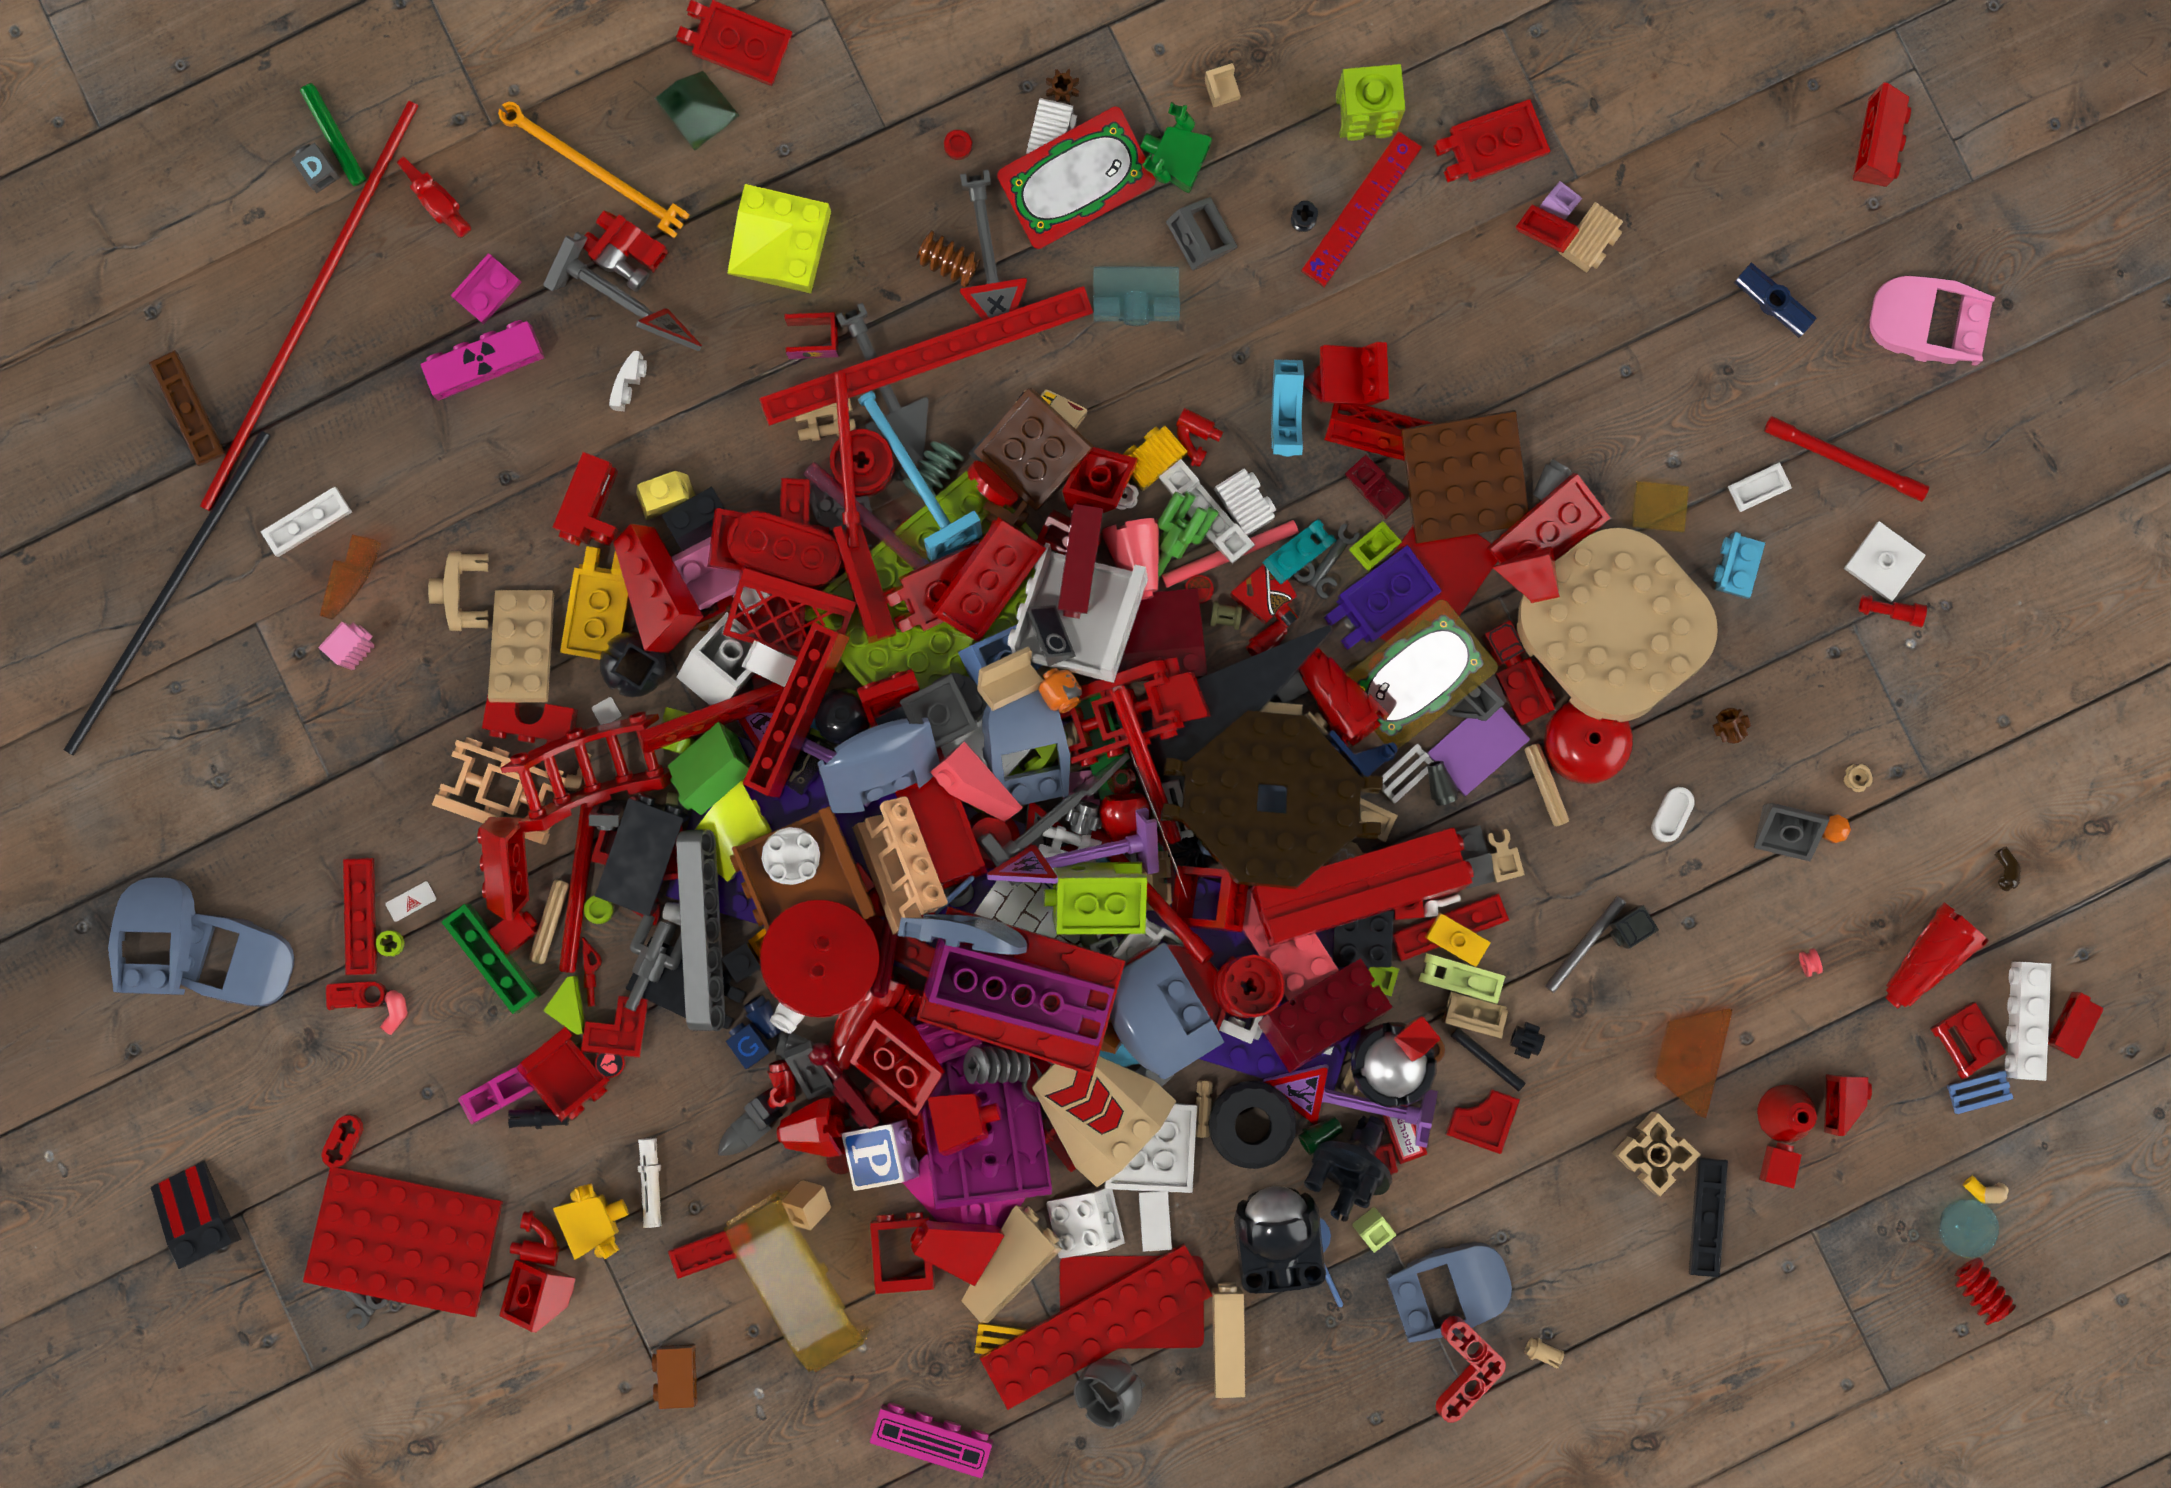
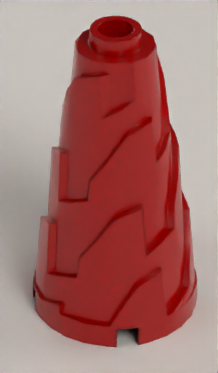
M1320 648L1299 669L1304 683L1312 693L1319 710L1330 725L1329 729L1331 731L1334 730L1347 747L1346 741H1349L1354 746L1381 726L1377 720L1379 716L1385 721L1389 717L1385 708L1371 694L1368 695L1357 682L1344 672L1331 656L1328 657Z
M1945 902L1938 908L1936 915L1917 938L1914 947L1907 954L1898 971L1886 984L1887 989L1885 991L1888 994L1885 998L1897 1009L1901 1005L1904 1007L1909 1005L1911 1007L1925 992L1936 986L1948 974H1952L1977 950L1984 948L1989 942L1978 929L1963 916L1956 914L1955 910Z
M900 973L896 980L894 979L895 975L891 974L888 994L884 998L872 996L869 991L865 998L855 1007L839 1014L828 1046L832 1052L831 1060H833L841 1072L854 1066L850 1063V1060L873 1020L890 1008L894 1009L906 989L909 988L911 983Z

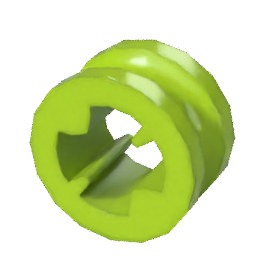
M384 931L376 939L377 951L384 956H396L403 951L405 946L403 936L397 931ZM389 935H392L393 941L397 942V947L391 948V952L387 951L388 946L383 945L384 939H390Z

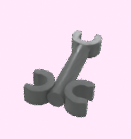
M1347 524L1341 525L1337 533L1338 540L1316 570L1309 563L1305 566L1309 571L1308 576L1302 577L1298 573H1295L1293 576L1297 582L1307 583L1310 587L1316 589L1317 595L1324 600L1329 596L1322 591V586L1329 584L1335 588L1337 585L1333 578L1324 577L1347 545H1353L1359 539L1360 534L1358 532L1351 539L1344 537L1343 532L1348 526Z
M343 1291L358 1306L351 1309L346 1315L347 1319H350L356 1313L361 1315L362 1322L356 1327L358 1330L366 1327L370 1321V1316L377 1309L385 1307L390 1301L383 1299L381 1303H378L372 1296L366 1295L365 1297L362 1294Z

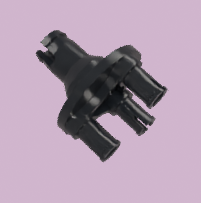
M1364 1115L1358 1120V1125L1355 1127L1348 1142L1326 1141L1320 1143L1313 1154L1312 1168L1304 1181V1185L1315 1192L1322 1190L1326 1177L1339 1185L1338 1191L1340 1194L1330 1214L1337 1220H1339L1340 1215H1343L1341 1218L1343 1222L1348 1221L1354 1204L1362 1208H1368L1373 1195L1386 1193L1392 1183V1175L1389 1169L1375 1155L1381 1143L1382 1135L1385 1134V1124L1372 1115L1368 1123L1365 1122L1366 1117Z

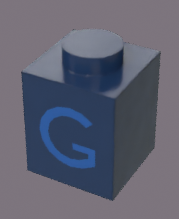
M742 1022L728 1032L731 1037L726 1040V1043L745 1069H749L772 1052L752 1023L745 1026Z

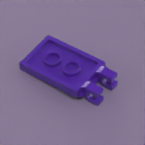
M1407 545L1341 593L1336 601L1339 606L1328 613L1324 619L1328 625L1332 626L1343 617H1348L1356 628L1341 640L1344 647L1348 650L1362 639L1366 643L1369 641L1371 643L1442 591Z

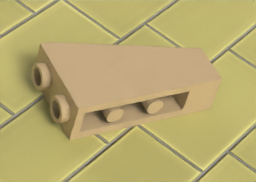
M1016 1205L1012 1209L1001 1229L1005 1235L976 1286L970 1284L961 1300L980 1323H989L1062 1250L1057 1244L1059 1241L1057 1235L1049 1228L1043 1229L1037 1222L1040 1217L1029 1206L1024 1208Z
M1234 1282L1218 1283V1288H1212L1214 1394L1216 1398L1245 1397L1244 1293L1241 1287H1237Z

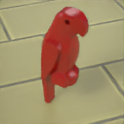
M404 156L397 161V164L412 182V185L409 187L417 195L431 216L439 224L444 223L450 227L458 238H463L471 231V226L460 214V205L446 189L437 183L428 172L422 174Z

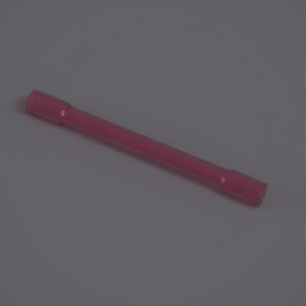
M813 462L804 472V476L845 509L843 488L822 467ZM856 500V511L860 512V523L914 570L931 563L926 558L920 556Z

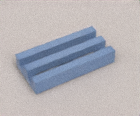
M2002 1070L1947 1085L1955 1114L2014 1099L2009 1090L2010 1084L2006 1080V1071ZM1996 1079H1999L2000 1082L1997 1085L1960 1095L1956 1094V1090ZM2002 1090L2003 1093L2002 1095L1961 1106L1959 1104V1101Z

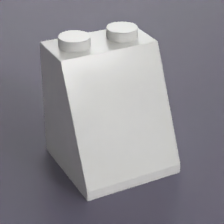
M728 612L691 650L677 675L681 682L710 706L738 696L754 675V672L742 667L752 643L722 635ZM734 619L730 631L742 634L748 631V629ZM753 633L747 635L758 639V637L755 636Z

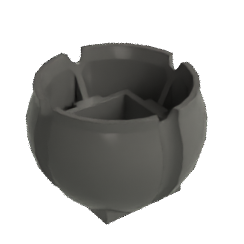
M1125 1357L1120 1360L1101 1359L1089 1365L1081 1373L1079 1380L1074 1386V1395L1078 1407L1087 1409L1085 1416L1090 1421L1100 1427L1114 1429L1118 1425L1129 1421L1137 1413L1142 1402V1389L1146 1385Z

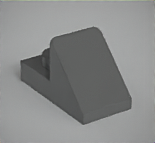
M1481 826L1457 831L1456 834L1459 833L1464 842V850L1460 851L1463 861L1470 862L1474 877L1471 878L1473 883L1467 886L1466 889L1494 882L1491 853L1487 852Z

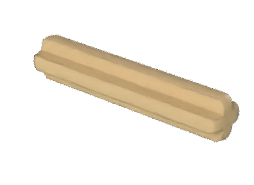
M1540 744L1526 747V756L1553 825L1561 826L1569 822V818Z
M561 880L553 881L529 956V960L532 962L544 964L569 889L567 882Z

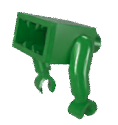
M1171 102L1168 114L1175 116L1176 124L1173 127L1166 128L1162 139L1146 133L1140 148L1151 154H1149L1142 166L1152 173L1154 178L1160 183L1166 184L1171 182L1184 192L1190 193L1211 147L1212 137L1192 132L1195 122L1186 111L1187 105L1178 106Z

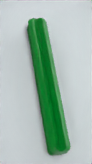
M309 83L301 87L300 92L349 182L354 187L364 183L366 177L316 86Z

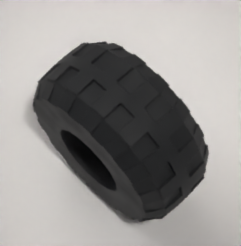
M1260 1081L1240 1082L1227 1088L1214 1102L1209 1116L1210 1137L1216 1150L1230 1163L1247 1169L1264 1168L1279 1161L1290 1149L1296 1133L1295 1113L1287 1097L1274 1086ZM1250 1107H1258L1264 1110L1270 1120L1266 1136L1256 1142H1246L1240 1139L1235 1131V1120L1238 1114Z

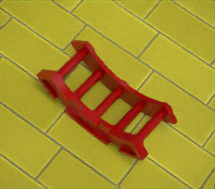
M642 711L630 715L627 719L585 730L582 727L574 728L567 731L565 737L544 744L529 752H521L511 756V761L502 766L501 771L502 773L518 772L530 808L528 816L518 822L521 832L545 831L559 821L571 816V809L582 804L589 808L612 799L611 794L627 790L628 794L631 795L667 787L671 783L672 775L669 768H663L662 765L658 764L655 751L643 753L648 769L645 772L632 774V771H628L617 734L636 731L639 739V732L660 719L659 714L646 715V712ZM606 738L617 775L613 780L600 783V781H596L585 743ZM570 748H574L585 782L584 789L572 794L565 791L554 755ZM541 761L544 762L554 792L553 802L546 806H541L529 770Z

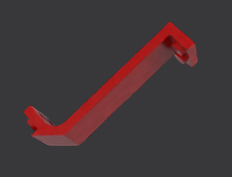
M911 668L887 678L868 683L857 688L870 726L873 728L878 726L873 716L874 714L900 703V700L920 691ZM940 747L937 749L939 762L945 758ZM934 776L920 788L915 783L895 792L897 798L904 796L908 798L943 890L963 883L969 876L977 878L987 874L986 866L960 799L950 795Z

